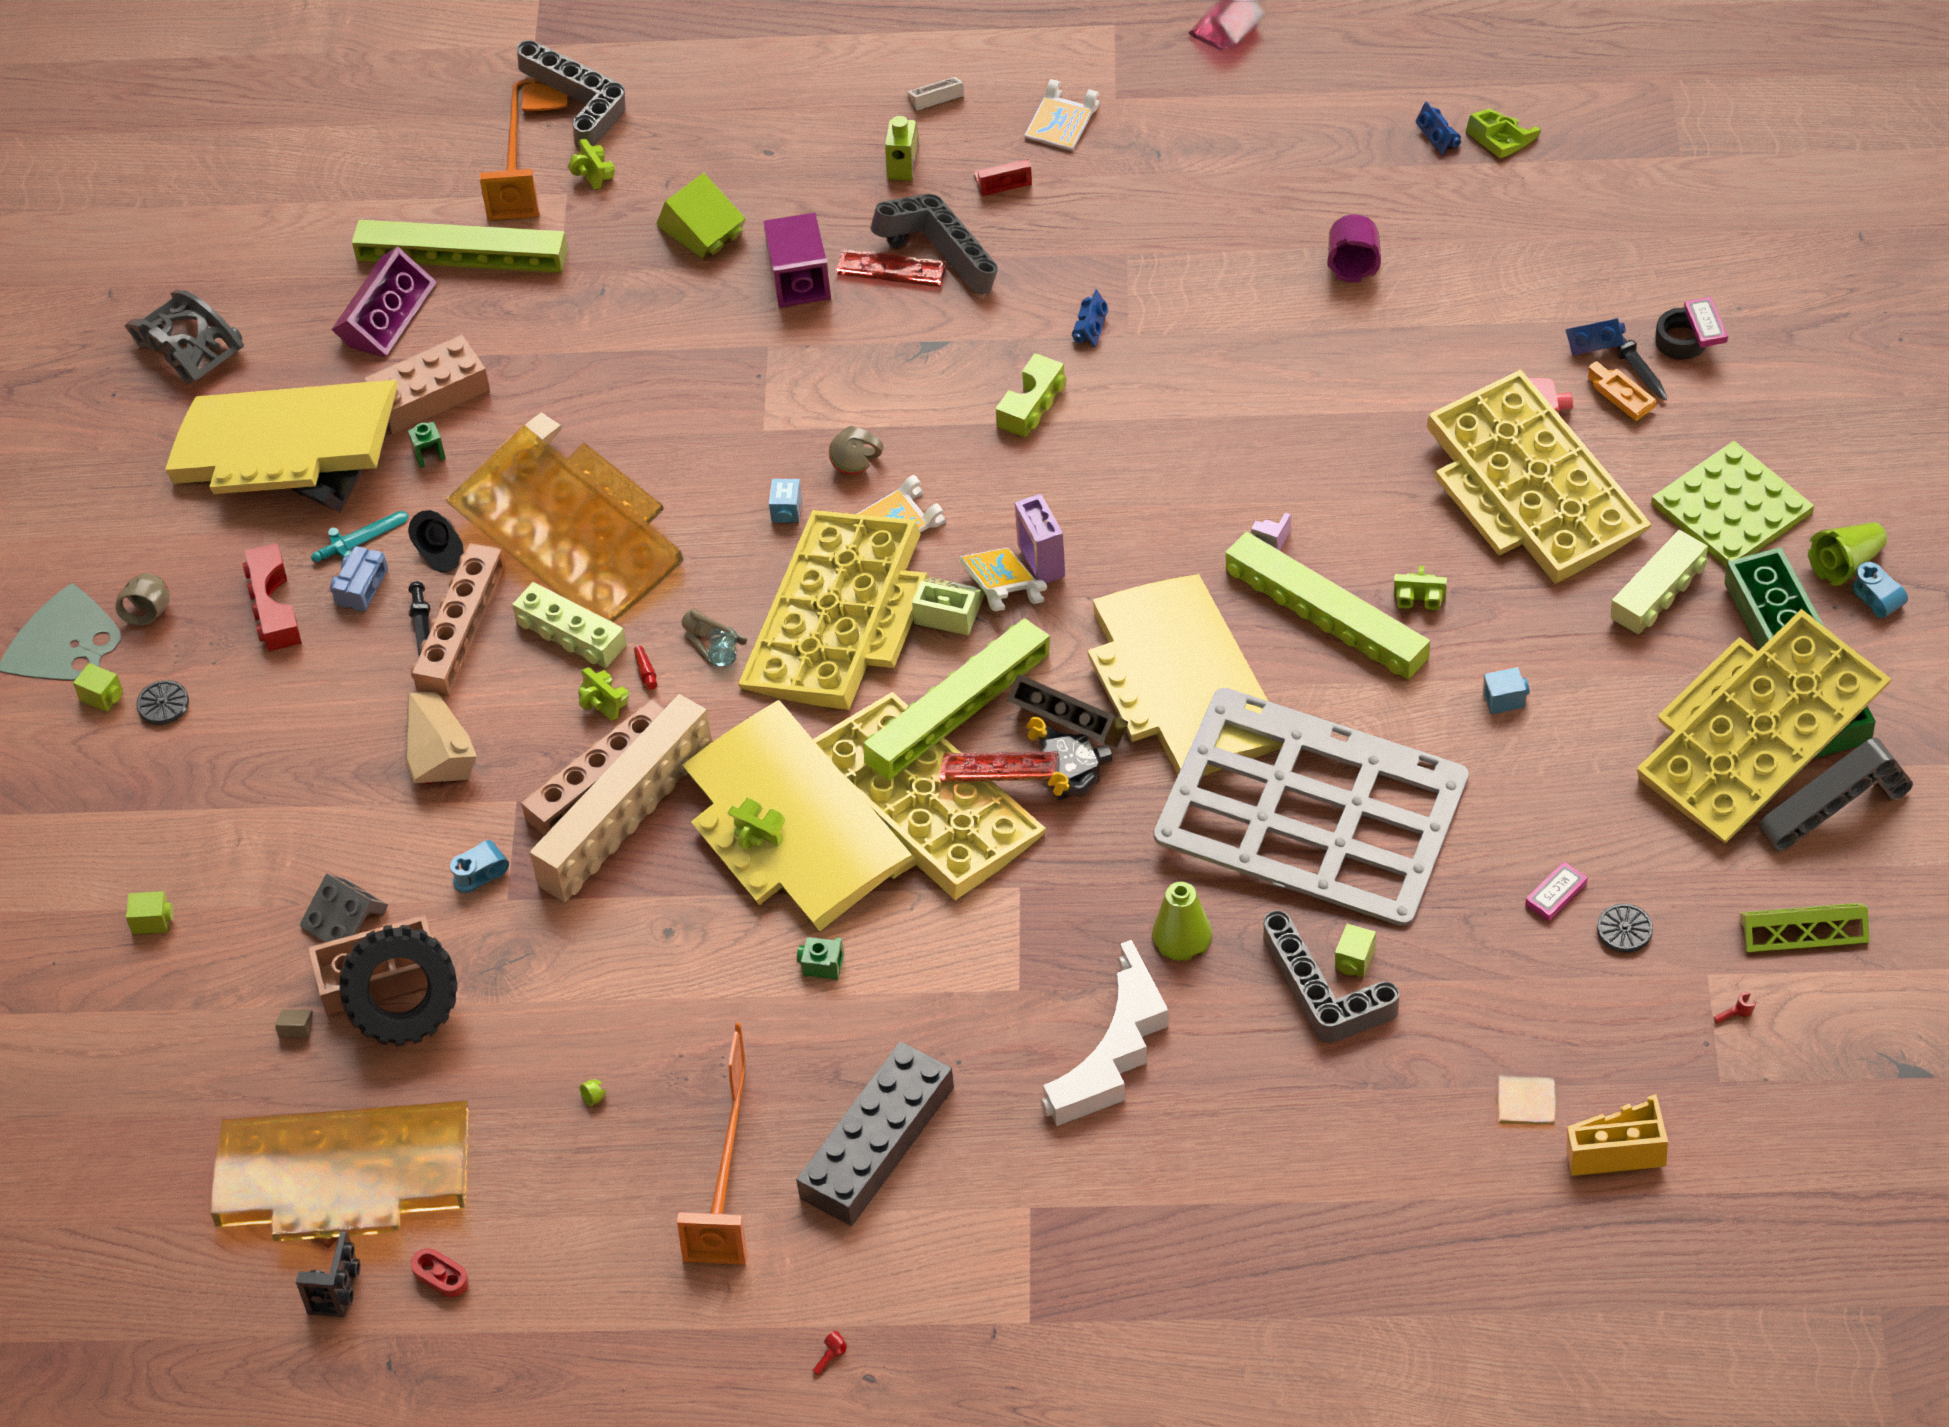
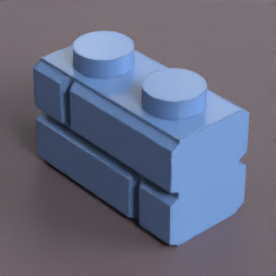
M355 546L350 555H346L343 558L342 570L338 577H333L330 584V592L333 594L334 601L338 606L351 607L354 610L365 612L384 578L388 566L385 554L382 552L368 551L366 548Z

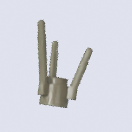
M695 608L687 611L682 618V627L687 630L684 636L692 641L709 663H712L713 659L697 639V636L703 637L707 635L711 627L740 641H747V637L708 618Z

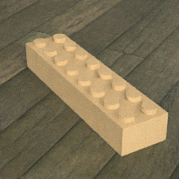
M681 694L677 695L529 852L538 887L563 902H566L572 895L579 892L582 884L590 875L595 874L599 870L604 860L618 850L620 843L629 834L635 832L645 816L651 814L659 801L665 795L670 794L676 783L684 775L688 774L683 764L712 743L707 709Z

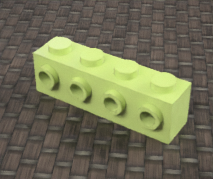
M1678 530L1613 598L1610 618L1638 635L1646 627H1651L1656 621L1658 614L1663 609H1668L1671 606L1675 596L1680 591L1683 592L1687 589L1696 573L1701 574L1708 563L1706 558L1708 546Z
M534 582L512 604L515 620L522 628H529L537 632L545 640H552L562 645L568 652H575L592 664H598L607 668L627 646L622 627Z

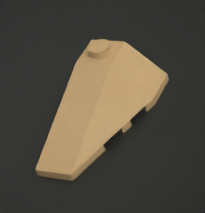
M436 691L409 693L405 762L413 783L468 780L477 756L467 732Z

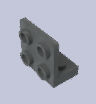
M326 873L300 922V927L324 942H330L357 934L366 915L370 916L371 913L383 915L388 904L346 878Z

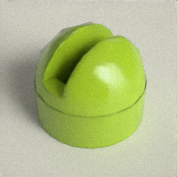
M591 1079L579 1086L581 1096L587 1105L594 1106L604 1099L606 1088L601 1090L599 1087L602 1084L601 1081Z

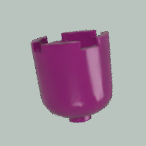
M1360 214L1345 215L1335 221L1330 228L1327 265L1328 268L1335 272L1336 278L1345 282L1358 283L1361 282V278L1367 277L1370 274L1374 276L1381 266L1380 236L1376 224L1368 217Z

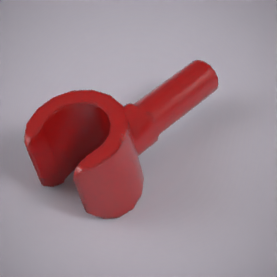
M1743 992L1739 995L1735 1006L1714 1016L1713 1019L1718 1024L1737 1014L1748 1017L1753 1013L1757 1002L1746 1004L1751 994Z
M838 1331L831 1332L825 1338L824 1344L829 1350L825 1352V1355L812 1370L816 1375L822 1372L834 1356H841L846 1352L847 1344Z

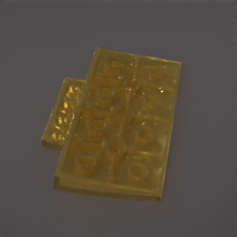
M525 425L446 499L450 506L560 596L611 622L617 620L643 599L684 561L681 550L649 525L664 510L663 505L585 442L568 458H565Z
M468 1101L222 1119L211 1202V1216L215 1227L272 1223L271 1235L273 1241L339 1237L340 1231H347L349 1236L399 1232L400 1213L465 1208Z

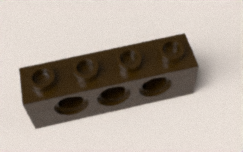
M1020 674L1017 675L1007 698V701L1115 748H1118L1129 722Z

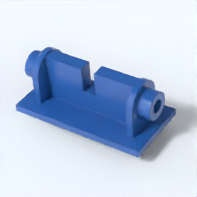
M1425 101L1415 122L1443 155L1447 147L1456 148L1461 144V136L1452 127H1448L1449 123L1442 116L1438 108L1431 107Z
M1097 289L1094 290L1092 297L1089 296L1082 300L1078 314L1079 321H1076L1072 331V337L1076 343L1089 340L1093 347H1096L1099 335L1102 332L1105 316L1108 313L1107 302L1102 298Z
M1618 318L1565 329L1572 355L1625 345L1623 334L1626 333V327L1624 322L1619 323Z

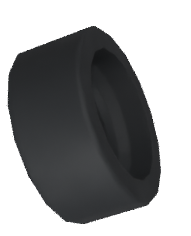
M1684 307L1673 308L1664 312L1659 317L1656 325L1655 341L1656 346L1663 354L1670 358L1683 360L1694 358L1705 350L1706 347L1700 348L1696 337L1690 340H1678L1666 333V331L1674 327H1685L1693 330Z

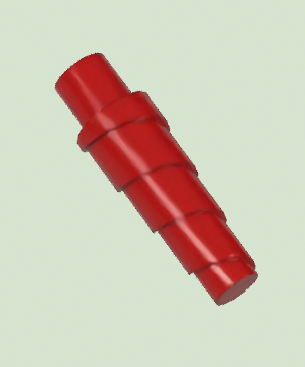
M636 646L634 653L641 676L640 679L645 683L648 690H653L658 685L656 682L657 675L644 648Z

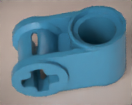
M1865 562L1858 567L1857 579L1853 584V592L1871 608L1875 615L1885 618L1907 603L1908 596L1905 589L1882 570L1878 564Z
M485 840L476 847L452 859L450 869L454 875L453 885L459 892H472L485 883L501 877L508 870L510 863L493 841Z

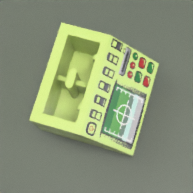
M932 577L922 580L912 601L914 624L969 635L985 592L979 587Z

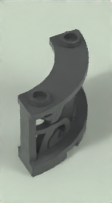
M174 290L170 293L172 299L143 319H132L124 326L139 347H146L155 352L160 349L167 355L164 356L165 360L177 371L186 384H190L244 347V343L242 342L243 338L240 332L235 327L231 328L206 302L187 290ZM183 319L198 320L197 339L184 334L170 337L173 331L171 322ZM216 338H221L229 347L219 356L206 347L208 345L214 350H220L219 343L215 341ZM187 344V347L182 349L180 345ZM203 356L207 357L210 362L199 369L198 366Z

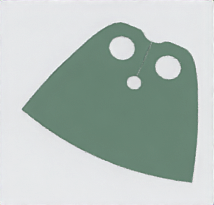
M71 583L45 603L23 626L1 659L0 671L30 677L76 680L82 671H76L72 668L73 660L78 657H86L89 663L99 667L100 658L105 653L113 651L121 640V633L102 608L74 583ZM106 632L110 635V641L106 645L97 646L93 643V637L97 633ZM73 640L79 641V646L75 648L70 647L69 644Z

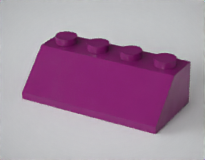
M396 247L380 258L331 330L351 348L386 357L436 284V281L399 247Z

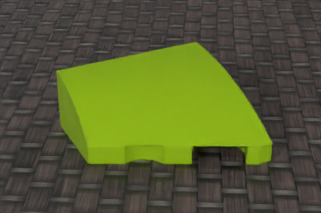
M1486 109L1470 114L1466 133L1497 157L1503 158L1517 152L1540 135L1541 129L1536 126L1529 130L1517 126L1518 119L1504 116L1492 109Z

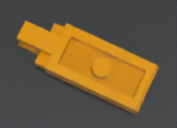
M1597 361L1588 367L1587 378L1593 382L1596 390L1633 420L1638 421L1656 408V399L1618 369H1610L1608 371Z

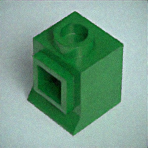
M434 421L419 423L415 428L408 430L412 450L420 468L425 466L420 450L435 446L440 460L446 459L442 440Z

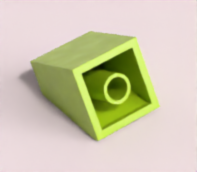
M702 173L664 202L656 225L703 259L710 253L715 255L724 246L723 243L728 239L733 241L743 232L742 226L746 218L705 173Z

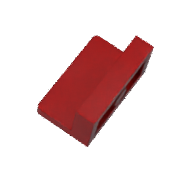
M1029 159L974 171V177L981 196L1032 185Z

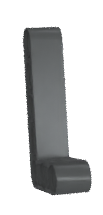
M525 40L518 44V68L522 73L586 104L573 120L574 143L580 148L579 140L587 139L590 145L594 146L626 110L624 86L535 41Z
M922 194L883 201L876 205L870 227L875 235L879 237H892L923 231L970 289L980 294L991 292L998 271L996 262L939 196L935 194Z
M1871 738L1768 813L1760 821L1759 828L1777 851H1782L1792 846L1878 782L1888 796L1895 800L1905 796L1912 789L1913 782L1880 739Z
M1279 910L1266 914L1263 921L1264 943L1319 1040L1326 1043L1337 1042L1391 1021L1398 1015L1400 992L1398 987L1391 982H1379L1336 999L1288 914Z

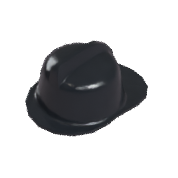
M424 510L414 515L409 523V538L426 562L433 569L440 572H448L457 568L460 556L464 553L463 543L455 531L452 522L432 510Z

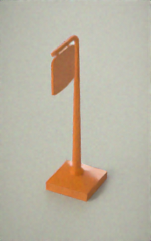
M534 78L523 79L513 85L506 171L480 173V184L487 221L539 217L540 214L533 169L516 170L518 87L524 85L522 87L523 111L565 108L568 106V95Z
M739 1022L735 1023L736 1032H734L728 1065L733 1104L711 1213H678L677 1227L683 1262L746 1265L747 1249L742 1215L723 1214L745 1074V1053L741 1024Z

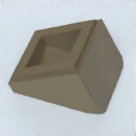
M282 1010L275 1025L278 1037L309 1038L313 1011Z

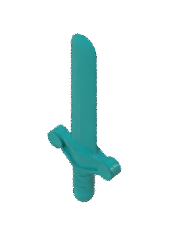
M397 511L343 537L336 528H330L328 533L332 544L313 552L311 560L313 562H320L335 554L342 558L346 555L349 556L352 552L351 548L405 523L409 516L405 511Z

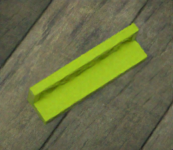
M1863 903L1740 912V924L1744 926L1746 952L1870 943L1868 906ZM1861 919L1862 936L1849 937L1841 929L1849 920ZM1841 920L1837 926L1831 922ZM1818 922H1827L1834 928L1826 939H1818L1810 932ZM1801 923H1810L1807 928L1801 925ZM1788 924H1796L1803 930L1796 941L1788 942L1780 935ZM1780 925L1776 931L1770 926ZM1765 926L1773 933L1764 944H1753L1752 927ZM1838 932L1843 936L1840 938H1834ZM1807 935H1809L1813 940H1803V939H1804ZM1777 937L1782 941L1772 943Z

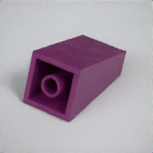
M816 213L763 221L778 307L831 299L827 261Z

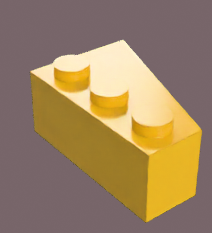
M1656 1094L1647 1097V1102L1632 1107L1630 1104L1621 1107L1620 1112L1606 1117L1604 1114H1600L1567 1127L1566 1153L1571 1176L1667 1167L1668 1139Z

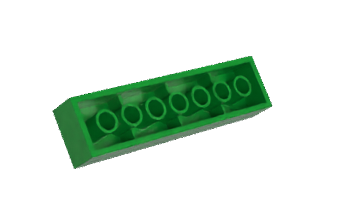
M1781 547L1727 561L1724 584L1759 650L1801 609L1823 625ZM1868 706L1816 755V758L1858 747L1865 741L1873 738L1876 720Z

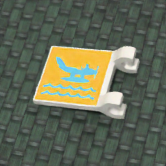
M1051 79L1047 85L1045 97L1025 133V139L1073 152L1092 113L1099 108L1100 100H1096L1099 92L1089 89L1086 93L1084 104L1060 98L1062 95V90H1059L1061 82Z
M915 475L908 477L898 490L857 513L859 515L916 520L920 532L946 523V519L942 515L944 511L938 503L929 507L924 514L912 500L923 494V490L919 487L921 482Z
M1009 548L960 556L959 562L986 593L990 608L993 611L1005 610V605L1001 599L1007 598L1008 592L1026 589L1031 603L1044 602L1040 591L1047 590L1046 583L1043 580H1035Z

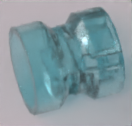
M728 627L731 629L730 633L716 628L711 629L709 632L708 660L715 665L727 666L734 663L737 658L735 647L737 632L731 627Z

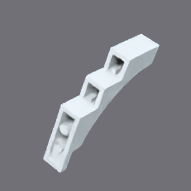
M1132 940L1120 944L1121 957H1118V964L1121 972L1117 973L1118 1001L1113 1020L1103 1040L1080 1065L1059 1079L1043 1085L1044 1098L1041 1099V1105L1046 1116H1052L1056 1126L1124 1101L1125 1083L1120 1073L1146 1064L1147 1046L1142 1037L1169 1027L1168 1008Z

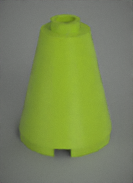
M1875 522L1821 530L1815 533L1809 540V542L1812 541L1811 549L1808 550L1810 565L1821 580L1826 578L1831 581L1830 585H1842L1857 573L1858 567L1861 564L1869 562L1886 546V531Z
M1176 882L1167 888L1152 927V940L1159 948V952L1173 960L1186 961L1192 959L1193 955L1200 952L1203 954L1208 949L1212 940L1211 923L1196 890L1191 884L1186 882Z

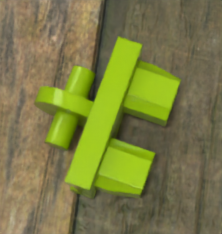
M587 139L579 140L580 151L578 154L571 156L568 169L575 176H585L593 189H600L603 180L613 179L615 166L612 161L604 162L605 152L601 145L591 146Z
M1419 565L1418 574H1395L1394 599H1397L1398 607L1410 608L1413 607L1414 600L1425 601V608L1428 610H1439L1441 603L1446 601L1447 577H1435L1436 575L1424 574L1425 566Z
M589 667L583 669V682L578 690L580 707L584 710H590L594 707L611 721L617 719L619 709L628 704L629 691L623 686L613 689L611 687V676L605 670L595 673Z
M748 797L739 809L731 806L727 812L729 816L734 817V825L737 826L734 830V835L739 837V847L745 850L750 849L753 844L758 847L761 846L763 839L779 846L783 840L779 833L785 822L783 815L774 809H769L763 820L757 818L763 808L759 803Z

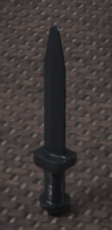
M1624 338L1625 345L1617 346L1619 359L1626 358L1648 388L1663 400H1666L1667 395L1660 380L1637 353V343L1634 340L1627 341Z
M414 581L408 587L413 601L410 606L409 616L414 618L418 655L420 656L422 642L425 639L427 640L430 634L428 616L431 608L429 603L424 602V584L420 581Z

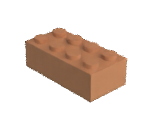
M463 335L365 377V382L396 380L398 383L387 425L392 434L490 391L486 369Z
M426 915L391 924L392 928H401V925H408L411 929L417 931L422 929L432 937ZM383 927L376 928L373 930H375V932H378L383 930ZM373 930L308 947L326 1015L344 1011L339 989L340 970L343 968V961L346 955L352 951V946L358 940L362 941L365 939L366 934ZM393 958L379 964L373 971L369 981V991L374 1002L427 987V978L423 969L414 961L406 958Z

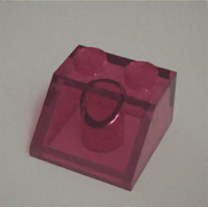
M1222 0L1217 2L1188 33L1191 37L1219 50L1230 46L1236 48L1245 40L1243 36L1246 33L1252 32L1259 26L1258 20L1265 13L1255 0Z

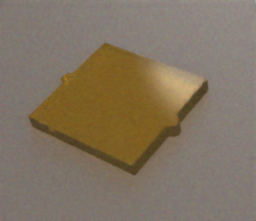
M1499 1076V1095L1496 1097V1103L1499 1104V1123L1555 1124V1105H1557L1558 1099L1554 1097V1078Z

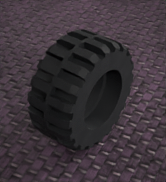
M392 925L384 926L381 931L375 932L373 930L367 933L365 939L362 941L358 940L352 946L353 949L350 954L346 955L343 961V968L340 970L339 989L344 1012L347 1013L352 1025L361 1030V1034L367 1038L373 1037L377 1039V1043L387 1045V1042H393L395 1046H405L404 1042L413 1041L416 1044L421 1042L422 1037L428 1034L431 1037L438 1031L437 1027L441 1023H446L449 1019V1012L451 1009H454L456 1003L457 979L450 955L435 937H430L422 929H418V931L411 929L408 925H401V928H392ZM393 958H406L414 961L423 969L427 978V991L423 1000L416 1007L404 1012H390L380 1008L372 999L369 991L370 977L375 968L384 961Z

